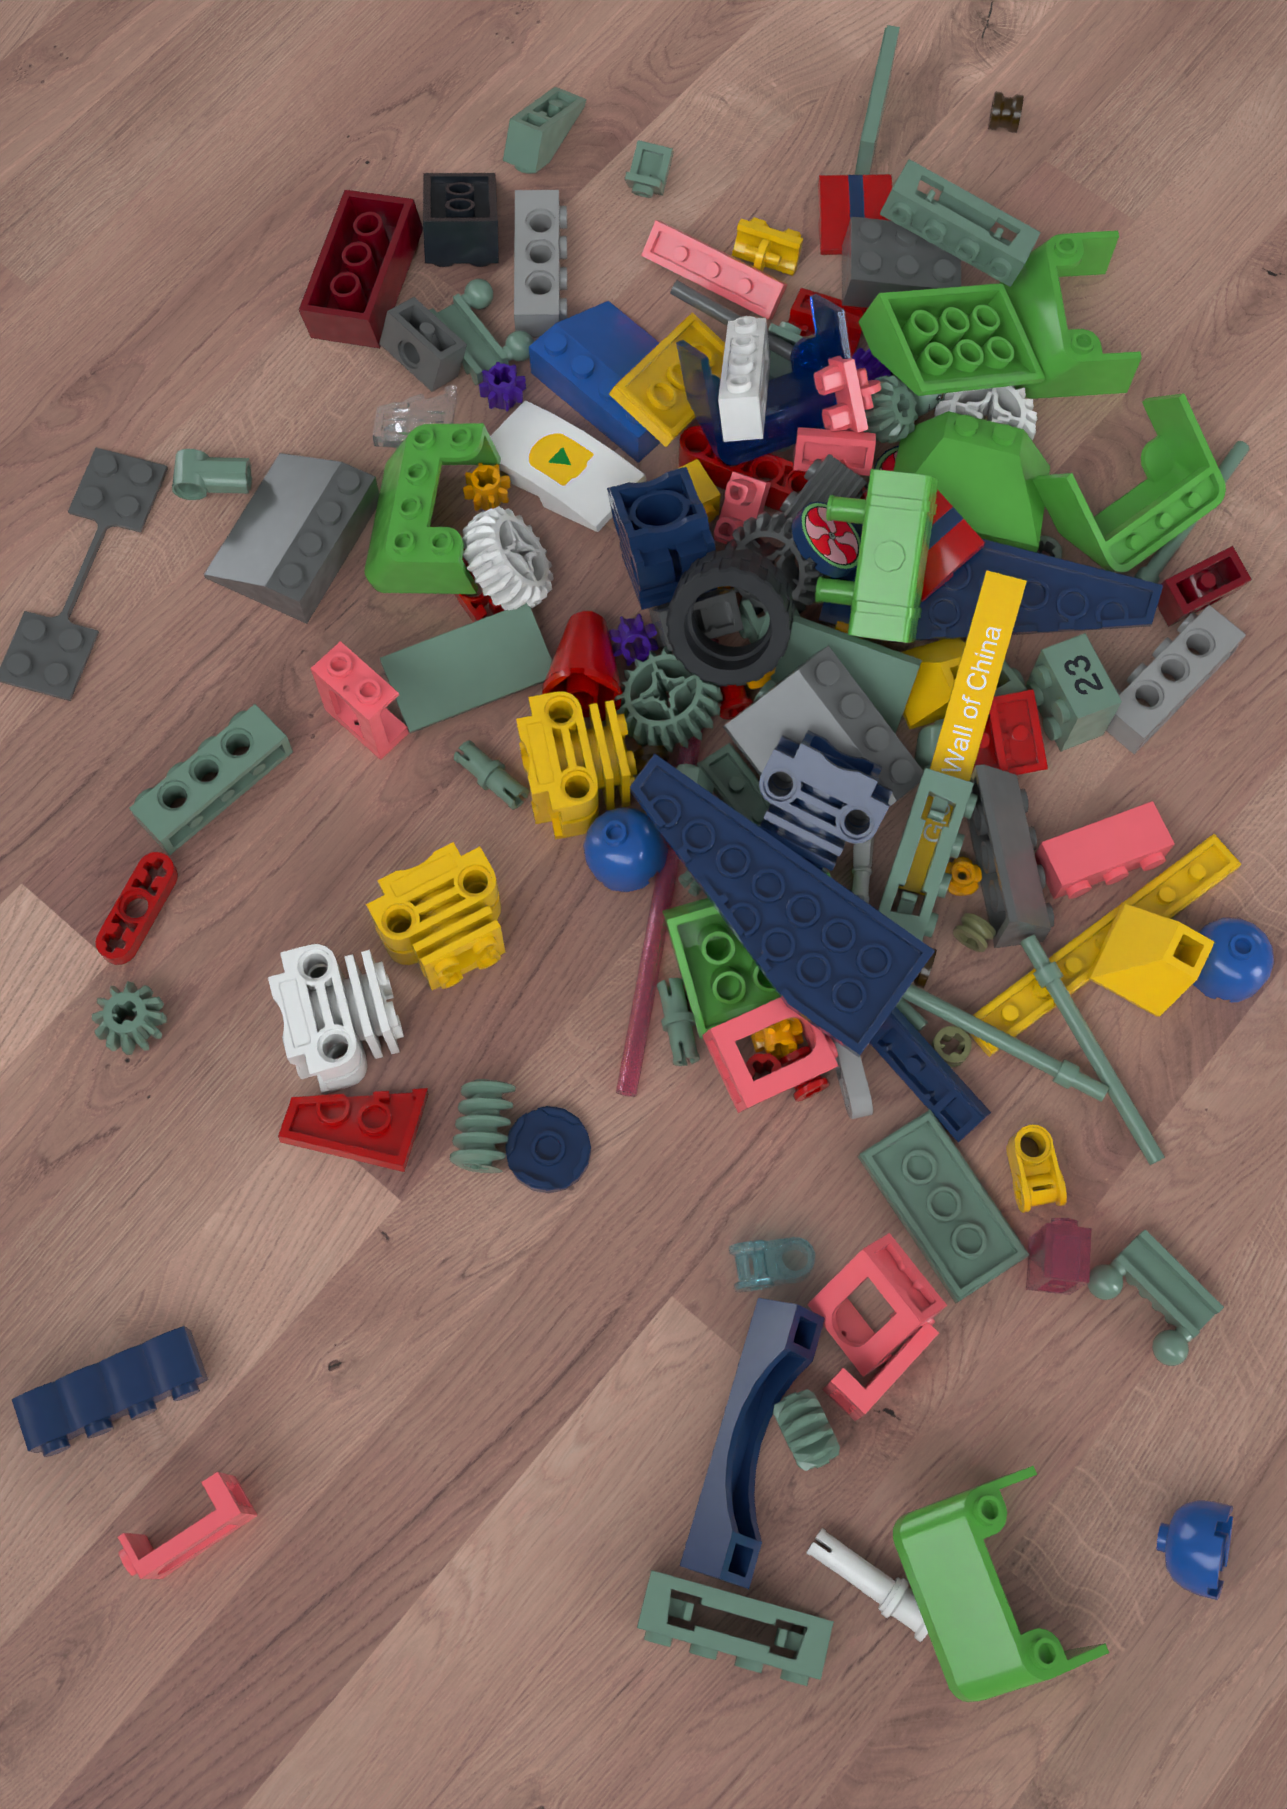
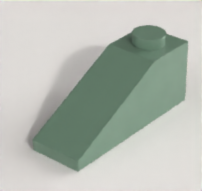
M554 87L510 118L503 161L514 165L515 169L522 173H537L552 160L584 109L586 99Z

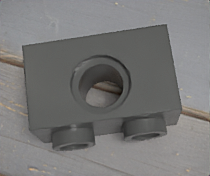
M415 297L387 311L380 345L431 392L458 377L467 347L463 340Z

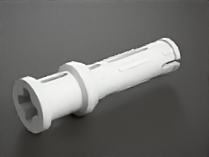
M822 1528L815 1540L827 1547L830 1553L813 1542L806 1554L813 1556L864 1594L880 1604L878 1609L884 1617H895L915 1632L914 1638L921 1642L928 1634L914 1594L909 1588V1581L899 1577L893 1580Z

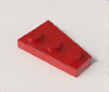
M428 1088L412 1089L410 1093L389 1094V1091H375L373 1095L346 1097L344 1094L291 1097L278 1135L279 1141L288 1145L405 1172L429 1095Z

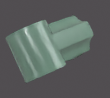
M182 449L175 455L172 492L182 499L200 500L205 498L207 493L249 494V490H251L252 474L249 458L209 457L206 453L196 449Z

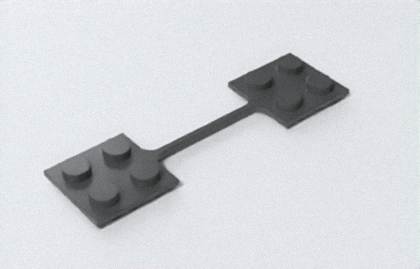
M95 448L68 513L95 521L98 525L97 531L62 612L55 617H46L24 611L0 666L1 683L71 701L99 635L98 630L71 623L69 621L71 613L103 541L106 530L110 527H121L142 532L168 470L166 465Z

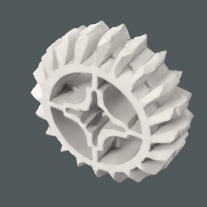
M1014 386L946 393L945 400L939 401L934 412L935 417L950 411L983 420L984 416L987 415V421L1024 429L1031 440L1034 439L1036 433L1037 412L1032 411L1034 407L1033 399H1025V388L1015 390Z
M498 506L494 509L490 508L486 512H480L463 529L464 537L462 539L465 549L463 557L469 563L467 570L473 573L475 577L474 583L480 584L483 588V594L491 596L494 605L501 604L504 610H513L527 603L528 606L533 608L547 597V593L552 590L551 581L554 579L553 574L549 570L552 564L546 558L547 550L542 548L539 542L540 537L534 535L532 526H527L520 515L515 516L509 508L504 510Z

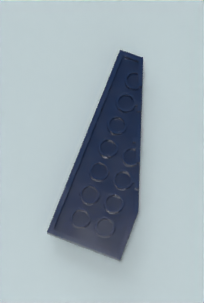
M852 523L861 538L863 524ZM982 539L985 542L984 547L953 572V577L921 602L920 608H922L921 618H918L915 641L967 638L987 570L1027 581L1012 635L1150 627L1153 623L1163 585ZM857 567L845 577H831L830 579L855 581ZM824 602L819 622L833 626L837 625V621L849 624L851 606Z

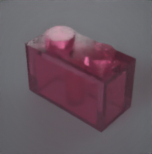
M1052 1218L1051 1223H1046L1030 1236L1026 1290L1071 1295L1088 1284L1092 1228L1078 1227V1221L1074 1219Z

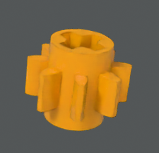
M478 463V467L472 473H465L467 486L463 487L465 500L474 499L475 511L494 509L501 502H509L507 490L511 488L510 477L506 475L500 477L498 464L490 466Z
M789 1018L752 1034L751 1039L755 1052L765 1050L766 1053L772 1054L778 1060L797 1050V1044L804 1042L801 1034L803 1032L800 1019Z

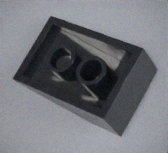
M423 173L425 264H434L438 267H449L453 264H471L476 267H485L491 263H499L496 173Z

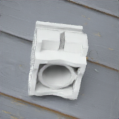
M312 944L280 953L285 973L270 976L268 980L272 997L279 1005L283 1015L284 1031L282 1038L287 1059L291 1064L296 1065L300 1079L317 1075L322 1095L352 1087L365 1077L367 1059L362 1041H367L375 1059L383 1057L378 1036L383 1035L391 1054L400 1052L397 1039L404 1037L399 1016L395 1013L393 1001H386L394 998L389 977L386 974L383 962L375 963L370 950L361 952L367 973L363 975L358 968L353 954L344 956L349 974L348 979H345L333 952L326 946ZM345 1054L343 1057L336 1059L338 1056Z

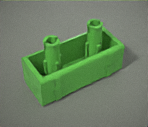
M871 469L866 499L829 496L826 511L827 521L834 520L863 524L855 581L828 579L819 576L815 592L816 602L851 606L848 635L904 643L915 642L918 618H921L922 612L920 605L933 515H936L937 504H935L939 481L937 478L930 475Z

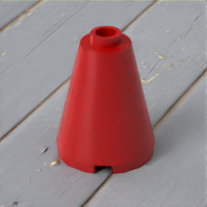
M586 610L575 613L569 618L543 683L542 694L552 692L572 694L581 705L583 717H590L589 705L597 703L601 721L606 720L605 702L613 700L616 711L620 709L621 699L615 701L614 698L622 694L607 622L601 615Z

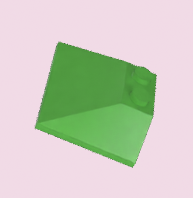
M948 411L915 425L914 432L901 439L893 471L930 475L939 480L937 489L981 539L1037 552L1045 505L1032 479L1038 475H1049L1050 465L1024 429Z

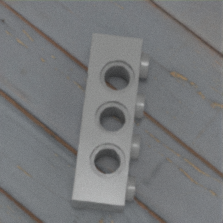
M515 190V331H525L532 337H540L555 323L567 319V298H560V290H567V267H560V259H567V236H560V229H567V206H560L559 190Z
M1208 605L1198 616L1194 612L1191 613L1178 627L1177 631L1180 634L1173 641L1167 637L1153 652L1152 656L1155 659L1148 666L1141 663L1127 679L1130 685L1123 692L1116 689L1122 703L1106 731L1133 754L1235 653L1246 636L1244 632L1212 606ZM1188 648L1197 650L1200 655L1191 653ZM1162 673L1170 674L1174 677L1175 681L1166 679ZM1139 698L1147 701L1151 707L1142 706L1136 699Z

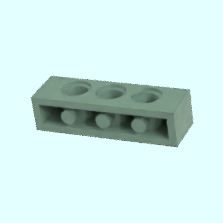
M254 704L247 711L244 710L237 713L230 720L229 725L218 735L204 740L198 747L197 752L189 759L175 764L168 771L166 778L154 788H148L141 792L129 809L137 822L170 856L292 754L293 750L287 736ZM239 747H249L248 751L243 755H232ZM210 772L218 773L212 781H201ZM187 798L181 807L170 808L176 799Z

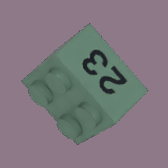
M1086 633L1041 649L1026 683L1027 690L1034 689L1036 705L1043 717L1044 731L1051 741L1055 740L1060 752L1103 736L1122 703Z

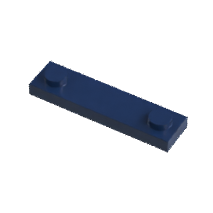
M895 1006L869 1043L922 1103L932 1111L934 1116L955 1140L960 1142L988 1117L991 1112Z

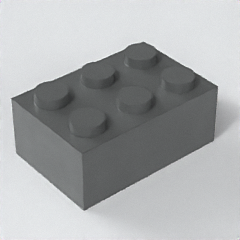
M851 217L842 244V306L869 308L879 293L961 287V260L929 243L902 226L895 224L893 221Z

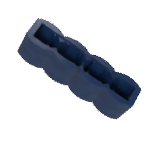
M183 1326L156 1336L143 1344L116 1353L98 1363L69 1373L56 1381L29 1390L11 1400L27 1450L33 1453L42 1452L44 1457H50L71 1447L69 1440L86 1433L88 1439L94 1438L113 1430L112 1422L123 1416L129 1415L131 1420H135L157 1410L155 1403L172 1396L174 1401H180L200 1392L198 1385L207 1381L208 1377L192 1332Z

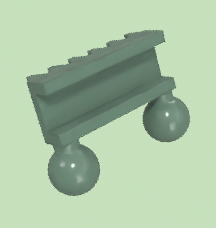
M483 279L471 280L466 285L464 294L460 296L458 293L453 296L454 304L438 313L434 308L429 310L467 344L462 364L465 373L471 375L475 386L483 381L482 371H489L492 366L496 365V362L509 365V361L512 359L520 362L528 360L530 358L529 346L534 342L529 333L519 330L512 332L507 337L505 346L501 348L471 310V307L479 310L484 309L493 300L492 286Z
M1146 1229L1140 1232L1109 1265L1101 1264L1095 1266L1087 1277V1285L1090 1292L1099 1299L1110 1300L1121 1292L1123 1288L1122 1277L1125 1276L1126 1282L1129 1285L1135 1286L1139 1290V1295L1142 1298L1148 1299L1152 1303V1308L1165 1316V1321L1168 1324L1176 1327L1175 1330H1164L1157 1334L1152 1344L1153 1354L1156 1359L1167 1366H1176L1186 1360L1189 1353L1188 1343L1200 1333V1330L1215 1314H1218L1224 1308Z

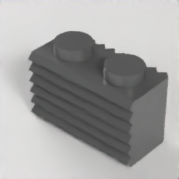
M828 454L824 461L818 458L813 462L804 476L808 480L799 494L796 491L791 492L780 510L784 512L785 519L787 520L791 516H797V513L810 502H824L828 504L830 495L860 499L868 488L867 482L839 460Z

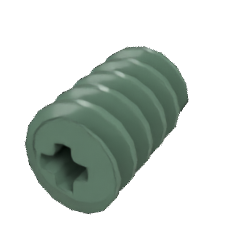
M476 1079L461 1086V1095L466 1100L458 1103V1111L465 1116L459 1117L455 1121V1126L463 1133L456 1134L453 1137V1145L460 1150L450 1154V1162L472 1172L501 1173L503 1172L502 1170L492 1166V1161L505 1159L506 1154L495 1149V1144L508 1142V1136L497 1132V1128L510 1125L511 1120L501 1116L500 1110L513 1108V1103L503 1099L502 1095L515 1092L516 1087L502 1081Z

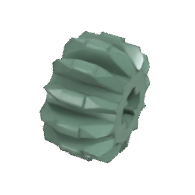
M886 375L875 378V380L880 381L882 389L871 395L874 407L865 410L868 430L864 432L876 433V441L881 443L888 442L890 444L901 441L909 433L914 432V421L918 419V415L915 412L917 402L912 398L913 391L907 388L895 376L888 377Z
M127 981L123 992H120L116 986H110L109 990L112 997L109 1000L101 997L97 998V1004L103 1010L91 1014L92 1020L99 1025L95 1029V1035L100 1040H106V1047L111 1051H116L121 1047L126 1055H132L136 1044L144 1051H149L150 1047L147 1039L150 1036L155 1039H162V1033L155 1026L167 1023V1016L160 1012L164 1006L163 1001L159 996L152 997L153 991L147 985L137 990V986L133 982ZM126 1015L130 1017H134L136 1015L133 1021H123Z
M806 1389L798 1393L794 1392L783 1397L782 1401L774 1405V1417L798 1467L805 1471L815 1467L818 1469L830 1463L831 1459L839 1455L840 1446L825 1412L812 1391Z

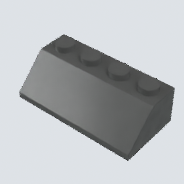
M976 765L970 782L974 783L971 793L978 795L972 816L970 819L967 818L976 864L982 871L980 883L988 921L996 932L992 939L994 948L1021 945L1020 942L1033 934H1035L1039 942H1043L1051 927L1054 926V912L1052 905L1045 903L1042 889L1046 885L1043 866L1036 863L1034 850L1037 849V836L1034 827H1028L1025 814L1029 808L1027 792L1025 789H1020L1017 775L987 765Z

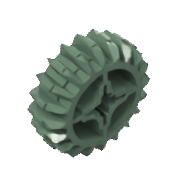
M666 646L662 654L658 656L649 650L648 660L642 662L635 658L637 668L634 671L624 670V677L627 681L620 682L622 694L614 698L615 701L621 699V707L616 713H624L628 736L634 738L637 744L642 747L647 744L649 746L664 745L666 750L672 753L676 743H681L683 747L688 749V739L694 736L702 740L700 730L702 728L713 729L714 722L711 717L721 715L718 705L719 702L723 701V694L720 690L721 686L711 682H704L693 673L690 674L684 668V665L679 660L677 661L672 651H668ZM668 699H669V702H670V704H671V707H670V708L668 707V703H667Z

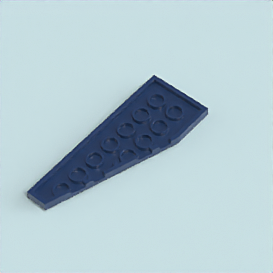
M654 754L631 784L630 792L787 1007L859 1058L935 950Z

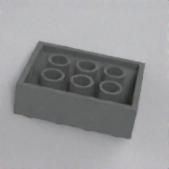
M279 453L205 571L204 577L307 624L377 509L379 489L376 477L340 461Z
M829 645L809 657L723 726L724 730L760 777L782 735L801 744L808 730L827 739L832 746L844 754L864 757L882 766L878 783L893 790L888 802L890 806L919 784L923 774L921 767ZM776 772L778 779L782 782H793L787 773ZM861 810L851 811L852 816L857 819L868 818V815Z

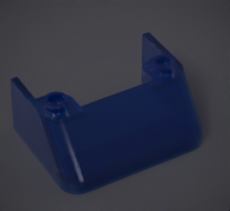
M818 294L810 296L815 334L801 338L794 345L790 355L792 372L768 381L763 439L723 441L718 402L721 379L711 373L709 359L705 354L684 340L676 342L688 403L714 454L728 465H738L796 444L798 427L825 429L822 409L837 405L835 392L827 395L819 394L813 375L829 366L828 359L841 356L842 359H851L845 311L843 308Z

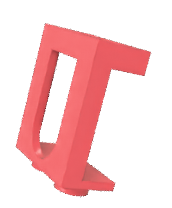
M799 391L795 419L793 470L807 471L816 459L819 458L821 461H824L827 455L830 454L854 473L870 476L876 445V433L864 431L857 433L847 429L839 431L825 429L822 409L837 405L835 394L821 395L818 392Z
M341 641L311 667L325 710L380 760L409 734L408 727L386 708L399 696V693Z
M781 997L717 1025L702 1035L738 1113L838 1067L836 1061L838 1052L833 1040L787 1007ZM789 1018L800 1019L803 1028L802 1033L812 1050L811 1053L799 1061L753 1081L735 1042Z
M890 1233L863 1248L807 1304L814 1313L825 1318L823 1326L863 1377L892 1357L891 1353L911 1334L947 1307V1304ZM867 1278L872 1281L897 1313L876 1334L848 1299Z
M894 1311L889 1317L893 1318L897 1313ZM934 1318L911 1334L905 1344L865 1387L846 1369L842 1368L822 1390L854 1421L858 1420L872 1408L939 1334L933 1327L935 1323Z
M216 1472L201 1483L216 1510L155 1550L146 1535L123 1533L118 1536L123 1546V1549L119 1551V1557L129 1574L132 1576L138 1574L140 1579H163L257 1517L256 1511L236 1476Z

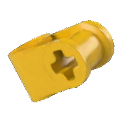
M1039 1125L1022 1127L1009 1139L1006 1146V1154L1013 1178L1014 1195L1019 1210L1025 1213L1029 1212L1033 1206L1055 1203L1057 1206L1066 1205V1186L1059 1169L1050 1133ZM1028 1137L1037 1143L1039 1149L1037 1157L1027 1156L1020 1147L1021 1138ZM1046 1188L1045 1190L1033 1191L1036 1189Z

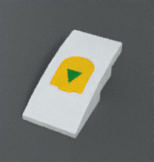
M526 400L490 436L501 457L500 471L508 474L513 485L539 496L543 507L596 532H599L612 518L607 488L628 482L641 483L647 480L644 473L583 430Z

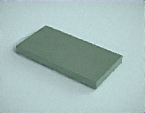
M887 25V28L885 27L860 139L855 175H870L892 75L900 27Z
M525 603L517 609L499 612L380 657V662L389 684L399 693L396 702L408 727L409 734L543 683L551 666L552 659L531 607Z
M768 611L765 615L759 639L766 634L769 627L770 617ZM794 615L787 650L784 656L779 659L771 679L776 683L779 682L813 654L829 645L896 734L922 660Z
M928 1110L859 1154V1160L955 1303H958L1030 1255L931 1110Z

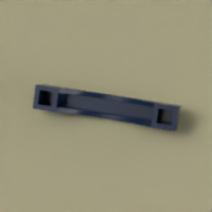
M764 1298L757 1299L680 1563L681 1567L747 1589L750 1588L762 1545L754 1497L756 1467L761 1444L773 1415L774 1405L781 1401L783 1395L795 1379L813 1362L825 1320L824 1317L798 1304Z

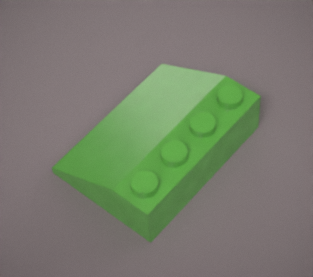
M1003 283L879 293L859 320V325L871 353L917 396L1042 383L1045 380L1044 373Z
M823 867L821 871L830 876V873ZM709 898L662 911L700 1039L703 1038L702 1035L709 1029L780 998L779 994Z

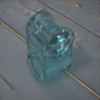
M800 1237L770 1241H748L729 1246V1254L734 1256L738 1278V1282L734 1284L736 1292L757 1291L777 1285L804 1281L810 1276L815 1264L813 1246L807 1240ZM790 1250H799L806 1256L807 1265L798 1271L790 1270L783 1263V1255ZM748 1258L752 1259L754 1275H751Z

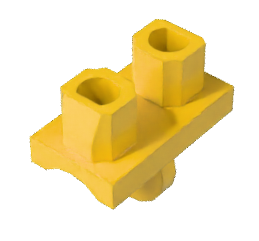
M755 217L750 221L741 218L737 225V236L732 256L754 263L753 267L760 271L767 267L793 276L797 270L803 238H801V233L788 228L782 232L770 228L766 221Z

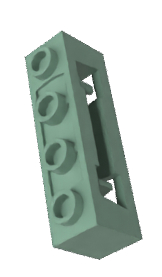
M910 159L903 168L880 212V215L893 221L895 224L902 226L1011 287L1025 265L1041 233ZM920 180L942 191L939 201L933 199L936 194L934 190L931 189L927 194H924L917 189ZM995 222L1017 234L1012 242L1002 237L1004 229L998 228L996 233L990 231Z
M925 768L878 908L879 912L921 941L924 936L931 938L939 914L932 912L937 896L945 898L952 874L945 873L950 857L958 858L965 835L958 833L963 817L971 818L978 795L971 793L974 783ZM930 795L934 798L927 818L941 822L944 819L948 804L953 806V810L947 827L943 826L938 836L920 891L925 893L918 916L912 915L918 895L905 891L902 892L897 911L893 912L890 910L898 886H905L926 822V820L921 819L927 797Z
M651 1570L637 1628L646 1630L644 1636L646 1641L671 1647L673 1638L691 1643L689 1653L716 1660L718 1651L736 1656L734 1665L737 1667L762 1673L763 1665L766 1664L782 1669L780 1679L807 1686L809 1677L821 1680L834 1621ZM671 1589L701 1597L699 1602L701 1605L775 1625L776 1619L804 1626L801 1634L777 1628L774 1645L794 1650L793 1657L789 1658L769 1652L770 1647L701 1626L694 1625L693 1630L667 1623L668 1615L690 1621L694 1608L693 1603L670 1597Z

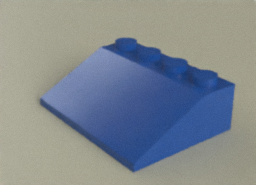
M606 301L555 323L529 346L531 374L637 463L661 443L609 395L613 387L659 344L655 338L611 302Z

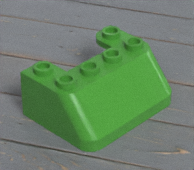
M484 423L420 425L408 434L387 460L364 570L367 580L376 591L381 593L477 594L478 586L474 583L473 577L462 560L464 541L459 532L450 527H430L442 465H478V463L483 465H500L501 457Z

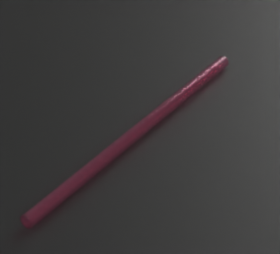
M717 638L711 639L714 642L719 643V640ZM694 736L688 739V749L680 744L676 768L680 764L697 766L702 740ZM667 841L668 854L665 867L660 874L658 871L656 873L616 1088L617 1094L627 1097L637 1096L667 932L662 911L671 908L680 861Z

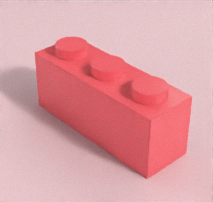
M1151 801L1043 841L1035 853L1036 863L1041 864L1044 868L1046 884L1053 899L1068 895L1069 899H1073L1089 892L1092 889L1091 885L1105 881L1106 885H1111L1126 878L1131 870L1142 867L1143 871H1148L1160 866L1166 861L1165 856L1175 843L1154 802Z

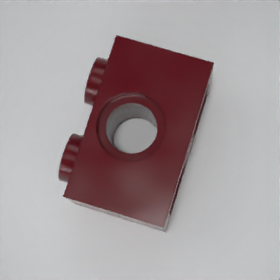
M1231 546L1164 580L1161 583L1163 588L1157 607L1168 627L1187 618L1191 613H1197L1208 605L1211 606L1236 593L1252 579L1235 548Z

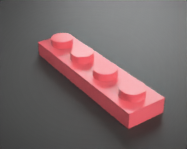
M655 220L641 255L768 320L773 319L788 285L659 220Z

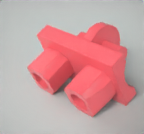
M841 356L828 359L829 366L813 375L819 394L827 395L835 392L837 405L822 409L825 429L830 431L847 429L857 433L868 430L865 410L874 407L871 395L881 391L880 381H868L866 368L856 370L854 359H842Z
M732 472L725 490V499L720 517L716 522L713 533L715 541L727 544V542L734 539L732 536L733 531L740 526L743 527L745 520L751 517L757 519L759 514L765 512L763 509L771 483L739 472Z

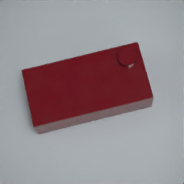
M344 190L298 309L311 338L380 349V340L387 311L396 306L423 232V226L414 199Z

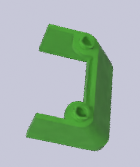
M1118 230L1055 235L1031 251L1025 265L1011 287L1003 283L1045 376V380L1042 383L1015 386L1016 390L1025 388L1026 398L1038 399L1128 392L1142 359L1141 351L1103 354L1101 342L1093 332L1086 329L1068 330L1059 277L1106 274L1119 239Z
M1184 393L1150 397L1142 401L1157 434L1155 438L1144 446L1141 453V465L1147 479L1096 516H1093L1072 473L1038 475L1032 479L1059 534L1106 571L1127 572L1216 508L1224 499L1226 492L1224 478Z
M1034 1466L1001 1476L900 1516L893 1527V1541L948 1687L955 1697L964 1702L987 1700L1052 1679L1109 1653L1106 1643L1064 1651L1058 1638L1046 1629H1032L1020 1634L983 1539L1000 1532L1006 1523L1007 1509L999 1489L1037 1475Z

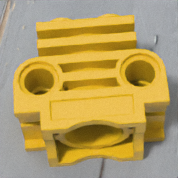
M552 692L528 697L532 716L517 718L516 723L521 741L519 746L523 768L528 775L531 789V805L535 825L552 822L555 840L585 834L595 819L599 817L598 789H602L606 810L615 809L614 786H618L622 807L630 806V786L635 780L633 775H637L633 751H628L624 737L628 735L624 713L616 714L614 701L605 702L606 726H602L597 703L590 704V729H586L581 705L572 694Z
M454 842L434 851L427 860L418 866L406 870H397L377 880L383 896L366 904L374 921L376 932L389 956L401 965L419 963L420 969L424 977L426 976L432 991L440 986L442 989H447L456 985L463 979V974L477 967L479 969L491 967L501 959L500 955L506 953L501 926L497 921L501 913L497 880L494 870L480 846L462 856Z

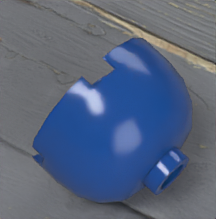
M621 807L606 811L600 815L586 832L583 844L587 866L596 879L610 890L621 892L642 889L650 884L648 880L657 871L660 874L665 867L668 854L666 840L647 814L634 808Z
M1223 917L1208 923L1198 932L1215 942L1198 979L1193 983L1205 996L1214 1000L1218 997L1223 1000H1230L1229 1002H1240L1252 997L1268 981L1274 965L1273 947L1267 935L1254 923L1241 918Z
M1205 1500L1185 1503L1174 1512L1170 1524H1160L1156 1549L1157 1551L1165 1552L1166 1569L1173 1581L1184 1590L1215 1600L1220 1598L1224 1581L1218 1580L1219 1571L1223 1572L1224 1567H1227L1233 1526V1516H1230L1233 1510L1232 1505Z

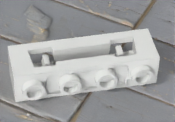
M743 316L736 320L728 321L718 396L724 442L763 439L770 370V350L766 318L756 319L753 316Z

